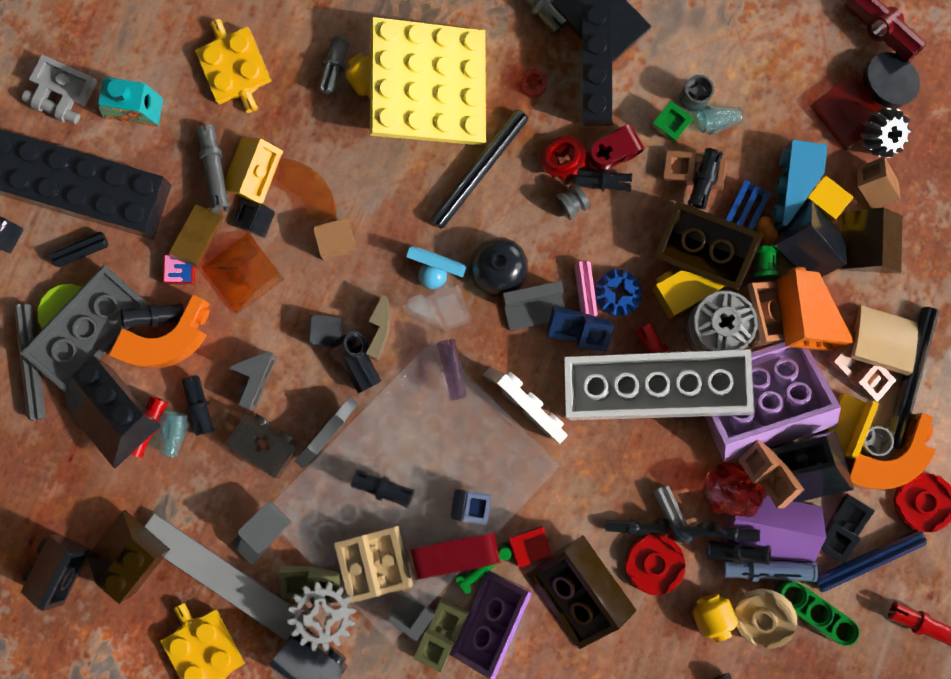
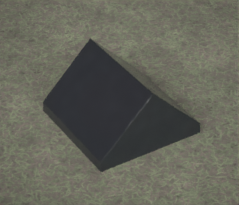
M808 200L772 244L793 268L804 267L806 271L819 272L821 277L847 264L845 237L812 200Z

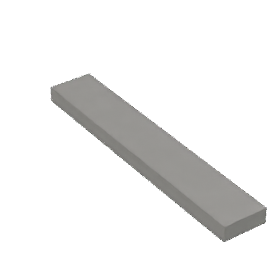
M157 513L152 515L145 527L170 548V551L164 557L166 560L286 641L289 640L292 635L291 631L296 627V624H288L287 620L295 616V613L288 611L289 605L292 604Z

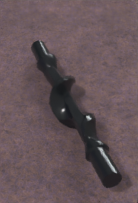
M658 518L648 524H641L633 519L629 521L606 519L605 531L622 532L629 535L637 534L644 537L649 533L672 534L678 541L685 544L693 543L698 535L725 537L734 542L737 540L760 542V529L737 528L736 526L724 529L715 521L701 522L696 527L673 525L669 518Z

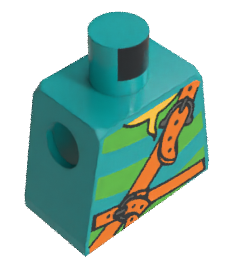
M108 77L103 78L98 107L104 119L159 127L163 98L142 82ZM144 102H148L147 108H145Z

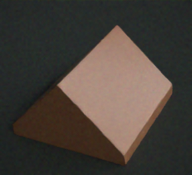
M777 282L750 283L741 288L738 294L745 297L752 304L757 314L758 328L754 339L750 342L751 348L785 341Z

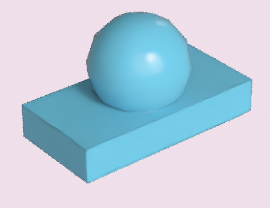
M416 246L409 247L406 256L407 258L424 263L418 272L419 282L423 287L431 290L439 289L445 284L447 272L464 277L468 268L466 264Z

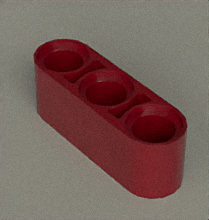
M495 532L407 550L413 581L501 563Z

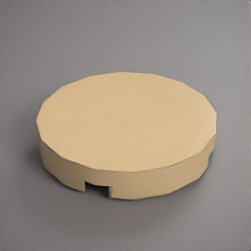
M756 589L749 591L740 598L735 609V615L738 620L736 627L739 633L753 645H763L764 648L768 649L784 646L792 639L797 627V614L792 603L783 595L773 590Z

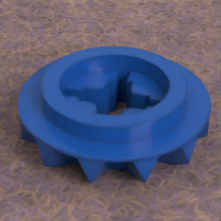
M615 269L604 274L599 279L595 289L597 303L601 309L610 315L625 316L632 313L642 300V286L637 276L629 273L627 270ZM622 281L623 291L627 292L628 296H622L617 304H615V293L609 289L617 288Z

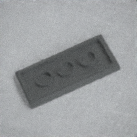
M103 265L20 354L67 394L71 375L93 355L101 359L115 344L123 328L121 309L148 307L149 303L106 265Z

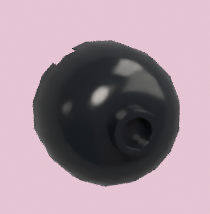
M493 237L482 242L474 250L470 260V275L474 284L483 292L493 297H502L503 293L518 290L524 283L528 273V259L524 250L515 241L505 237Z

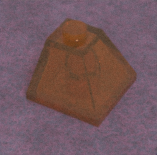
M249 232L202 266V269L236 314L284 280L283 276Z

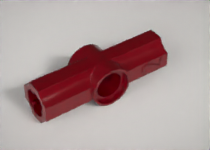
M847 0L845 2V7L866 25L869 37L874 41H884L905 62L909 63L926 46V42L904 23V15L898 8L887 7L880 0Z

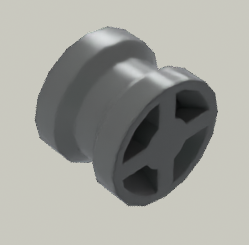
M576 183L570 185L569 190L565 193L559 192L555 195L559 208L569 220L575 218L578 211H585L590 208L587 196Z

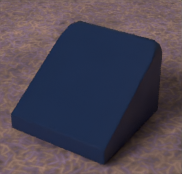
M455 489L451 519L487 525L492 495Z

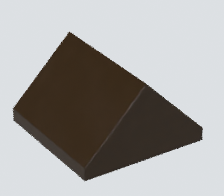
M884 207L844 212L842 235L846 240L847 264L842 266L841 270L900 274L902 269V215Z

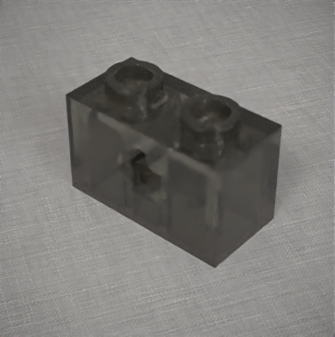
M257 413L254 417L245 414L225 445L274 479H279L299 451V448L293 445L296 439L282 430L279 434L275 433L269 428L271 422ZM269 437L267 443L271 447L269 450L262 449L260 451L261 444L258 443L259 439H267Z

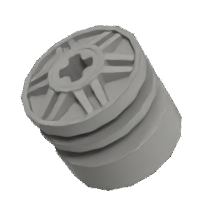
M717 291L705 297L689 312L685 322V335L690 346L696 352L742 350L754 339L758 328L757 314L752 304L742 295L732 291ZM726 318L729 323L726 327L720 328L719 323Z

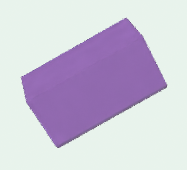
M737 489L732 490L726 528L736 526L737 528L760 529V542L743 541L744 544L770 545L771 558L789 562H815L826 539L823 509L821 506L792 501L786 508H776L771 498L767 495ZM724 537V542H734Z
M490 571L487 572L469 610L470 613L452 650L451 656L488 679H495L532 595L530 589Z

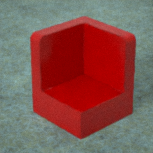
M543 526L508 537L518 568L530 565V562L551 555Z

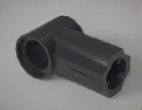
M351 331L331 343L330 354L335 362L343 365L359 394L380 383L382 380L369 356L366 354L368 348L366 338L360 332Z

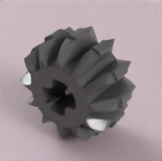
M886 107L878 108L877 112L869 113V122L862 123L866 127L865 131L860 134L865 139L862 146L868 149L869 153L877 157L890 158L894 157L895 153L903 152V144L910 143L907 139V134L913 131L907 126L910 118L904 116L903 112L899 109Z

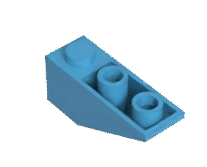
M792 140L785 148H782L779 156V165L783 166L782 177L779 176L776 183V194H779V203L775 205L772 217L773 222H776L777 232L782 231L788 226L825 173L828 144Z

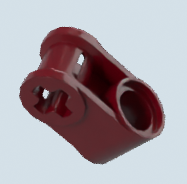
M626 124L610 135L596 141L587 155L586 162L592 171H603V169L607 171L622 162H627L637 157L645 150V147L633 126ZM597 153H599L600 156L606 155V156H607L606 160H605L604 157H599V158H598V157L596 156Z

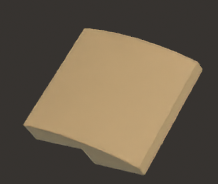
M860 305L853 334H856L851 358L904 375L912 374L918 340L917 322Z
M398 526L334 543L347 596L350 595L352 598L350 603L413 586Z

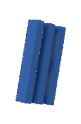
M745 180L725 220L732 221L746 191H749L751 195L736 224L743 226L756 197L759 196L761 199L747 228L754 230L772 192L768 190L763 191L760 186H753L750 184L751 182Z

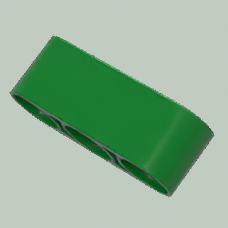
M788 580L779 581L775 585L773 591L784 597L789 587L793 586L795 588L796 597L790 603H792L797 618L828 640L842 646H851L858 641L860 636L858 625L807 587L798 582ZM818 604L821 608V615L818 619L813 620L810 616V611ZM844 623L846 625V633L843 637L838 638L836 635L837 626Z

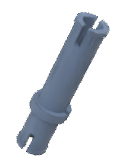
M723 560L724 579L741 578L750 579L751 582H758L759 579L817 582L818 566L816 562L770 561V565L743 562L741 565L734 564V561Z

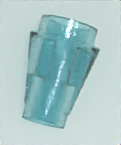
M706 106L703 110H699L697 115L699 130L709 135L742 124L743 112L740 107Z
M163 412V418L159 419V424L161 425L159 427L160 455L178 457L190 424L187 422L188 415L178 412Z

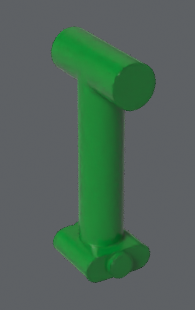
M506 542L501 543L498 548L500 562L511 557L510 545ZM498 564L471 569L465 575L458 573L456 575V582L464 593L469 594L471 592V585Z

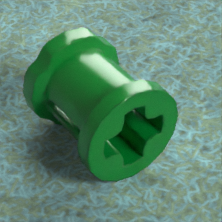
M774 246L758 247L755 255V272L752 273V278L774 279L779 277V271H776V253H778V250Z

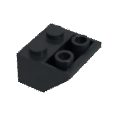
M836 430L782 443L771 448L804 488L793 502L806 501L854 489Z

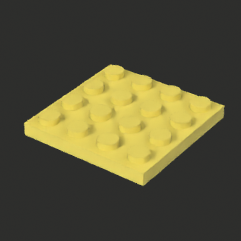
M373 17L370 21V136L481 146L485 144V31Z

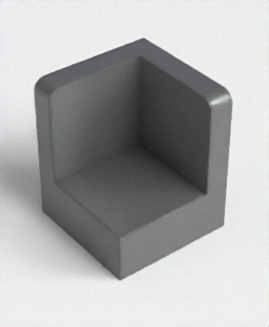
M404 592L386 620L417 642L435 616V612L410 593Z

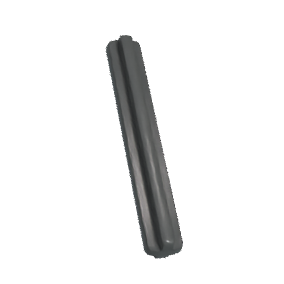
M27 303L14 306L19 354L36 337L32 305ZM20 354L27 418L31 421L42 420L46 417L41 372Z

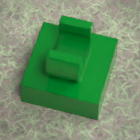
M670 101L651 126L672 143H675L694 118Z

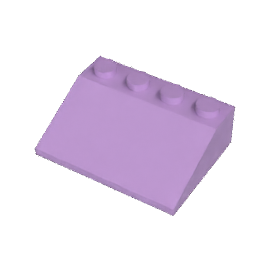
M785 342L751 352L753 415L705 416L723 461L727 462L741 457L756 441H762L770 448L835 427L838 424L841 406L810 350L786 347Z

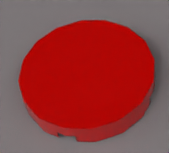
M921 473L909 483L897 487L894 496V506L900 521L908 528L916 531L920 530L923 533L937 532L948 526L951 522L950 484L941 476Z
M648 534L645 537L638 538L629 547L625 556V571L629 581L638 590L649 595H661L673 591L681 583L685 574L686 564L682 549L674 540L664 535Z

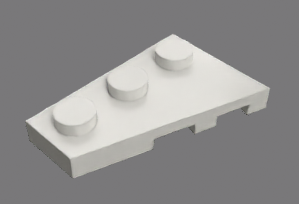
M489 367L482 376L489 382L500 386L503 389L502 394L517 407L521 406L523 408L522 412L550 439L561 444L568 436L561 429L564 423L552 412L547 415L541 409L543 406L541 400L531 392L527 395L520 388L523 383L513 373L509 372L506 375L492 367Z

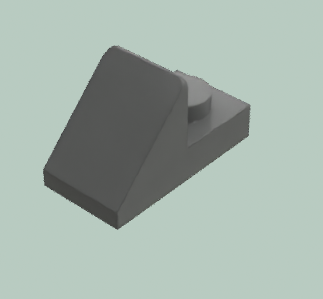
M266 351L229 367V369L250 377L248 383L243 382L238 392L237 398L241 399L239 406L255 411L277 359L275 354Z
M269 501L237 531V537L230 544L252 565L292 521L272 501Z

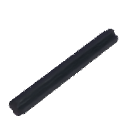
M517 109L509 117L431 216V222L435 226L443 229L527 123L528 116Z
M925 306L921 309L917 323V350L913 373L910 375L903 374L888 428L894 438L893 448H902L939 315V310L936 308Z

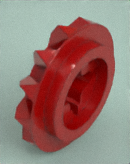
M558 137L549 142L543 149L541 165L545 173L550 174L553 178L562 177L566 179V176L570 174L577 175L578 169L585 167L586 148L575 137ZM568 154L570 160H564L560 163L559 157H565Z

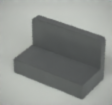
M562 281L503 293L502 300L509 330L516 331L548 324L553 306L565 308L562 297L564 293Z

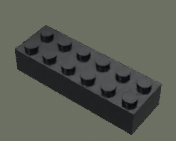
M0 129L1 196L154 240L172 186L163 176Z

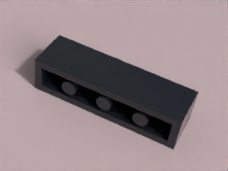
M612 1L582 2V120L584 126H613Z

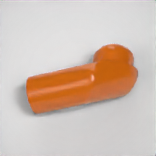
M768 216L759 218L755 228L756 232L764 234L761 240L764 246H773L772 244L780 236L773 224V220Z

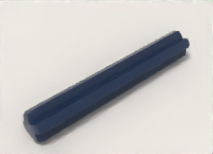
M920 530L906 534L819 574L815 585L821 592L835 588L926 546L927 540L925 535Z

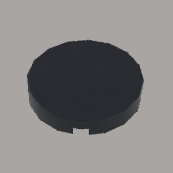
M885 52L878 54L866 64L863 71L865 89L868 87L872 93L869 96L883 107L900 108L913 100L920 89V78L916 68L911 62H905L897 53Z

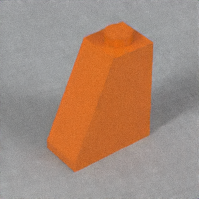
M796 267L788 270L786 275L777 279L786 347L835 351L853 343L852 336L819 272L806 271L804 267Z

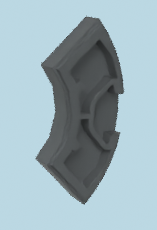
M349 397L294 462L301 468L306 467L355 410L357 402Z

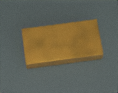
M195 204L169 252L170 257L198 268L223 221V215L213 213L211 210Z

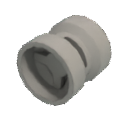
M882 426L870 427L860 454L868 457L888 454L894 445V438L891 432Z

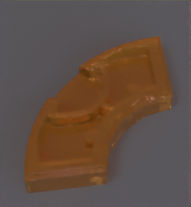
M282 158L280 188L293 192L301 198L306 207L308 219L337 221L335 200L324 179L307 165Z

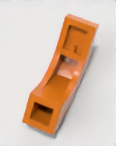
M192 295L177 326L170 333L159 338H144L122 328L109 356L127 364L146 369L166 368L182 362L201 346L207 336L205 333L197 330L199 325H203L209 316V303L198 296Z
M925 413L912 414L903 447L899 448L892 457L880 461L859 454L857 459H846L853 487L861 489H892L905 485L918 477L929 465L936 451L934 448L925 446V442L930 440L933 433V425H931L933 416Z

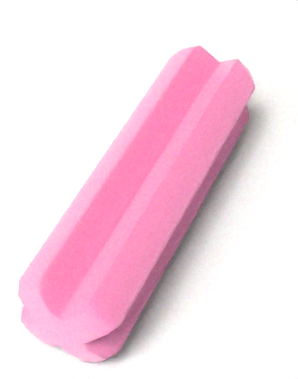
M589 261L577 262L574 268L580 312L597 316L591 263Z

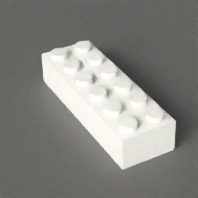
M751 349L565 357L566 418L569 420L753 415Z

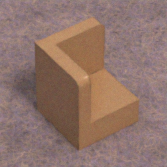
M885 157L856 167L858 187L872 209L901 199L898 179Z
M348 218L314 227L317 245L323 260L357 252Z

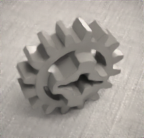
M315 581V589L310 590L305 585L303 586L305 593L303 596L294 594L293 598L297 605H289L288 611L295 613V616L287 620L288 624H296L291 634L292 636L302 635L300 639L302 646L307 641H310L312 650L315 651L318 644H322L324 650L328 651L329 642L333 641L335 645L340 646L338 637L343 635L348 638L350 636L346 627L355 626V621L349 618V615L355 613L356 609L355 607H347L352 598L350 595L341 597L344 590L341 586L334 591L332 590V582L328 581L325 588H321L319 581ZM325 595L335 598L341 606H331L325 600ZM313 597L314 603L310 609L301 612L304 604ZM319 602H321L325 613H330L329 616L325 617L324 629H322L318 618H313V616L318 614ZM342 619L339 627L330 634V628L333 623ZM303 625H311L317 629L319 636L307 632Z

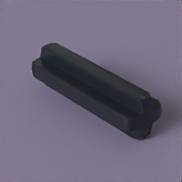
M97 232L51 251L49 256L54 266L61 267L105 249L109 246V243L104 233Z

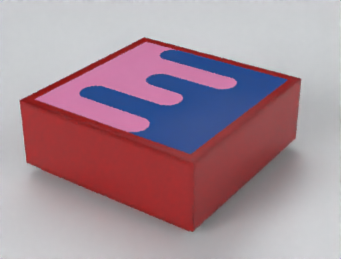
M164 254L163 283L166 285H195V267L170 257L169 254Z

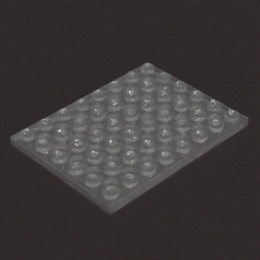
M431 341L273 503L292 521L282 534L315 567L339 572L340 584L344 589L342 594L347 596L334 543L398 526L411 574L408 549L494 532L496 535L561 465ZM360 469L380 478L385 476L390 478L391 482L414 489V496L409 508L385 499L382 501L377 500L375 495L352 488L351 482L356 470ZM455 489L492 495L487 525L451 519ZM459 572L414 581L412 579L413 586L410 588L382 594L377 597L353 602L352 604L393 643L402 631L387 621L386 618L404 592L410 593L428 606Z

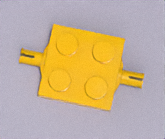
M215 20L216 24L212 21L210 26L216 39L195 51L215 100L220 105L231 99L241 98L246 113L253 112L252 109L256 111L258 107L252 93L260 86L272 82L251 30L247 26L234 33L227 34L222 20Z
M186 603L173 609L182 625L175 633L161 640V643L180 679H225L232 671L245 664L217 609L203 617H196L194 619Z

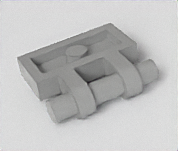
M42 54L29 78L38 88L35 93L26 90L22 95V100L31 104V108L40 112L45 110L53 114L55 119L59 121H69L77 124L80 120V114L72 111L71 108L74 103L85 107L98 81L85 73ZM51 92L62 97L58 104L48 100Z

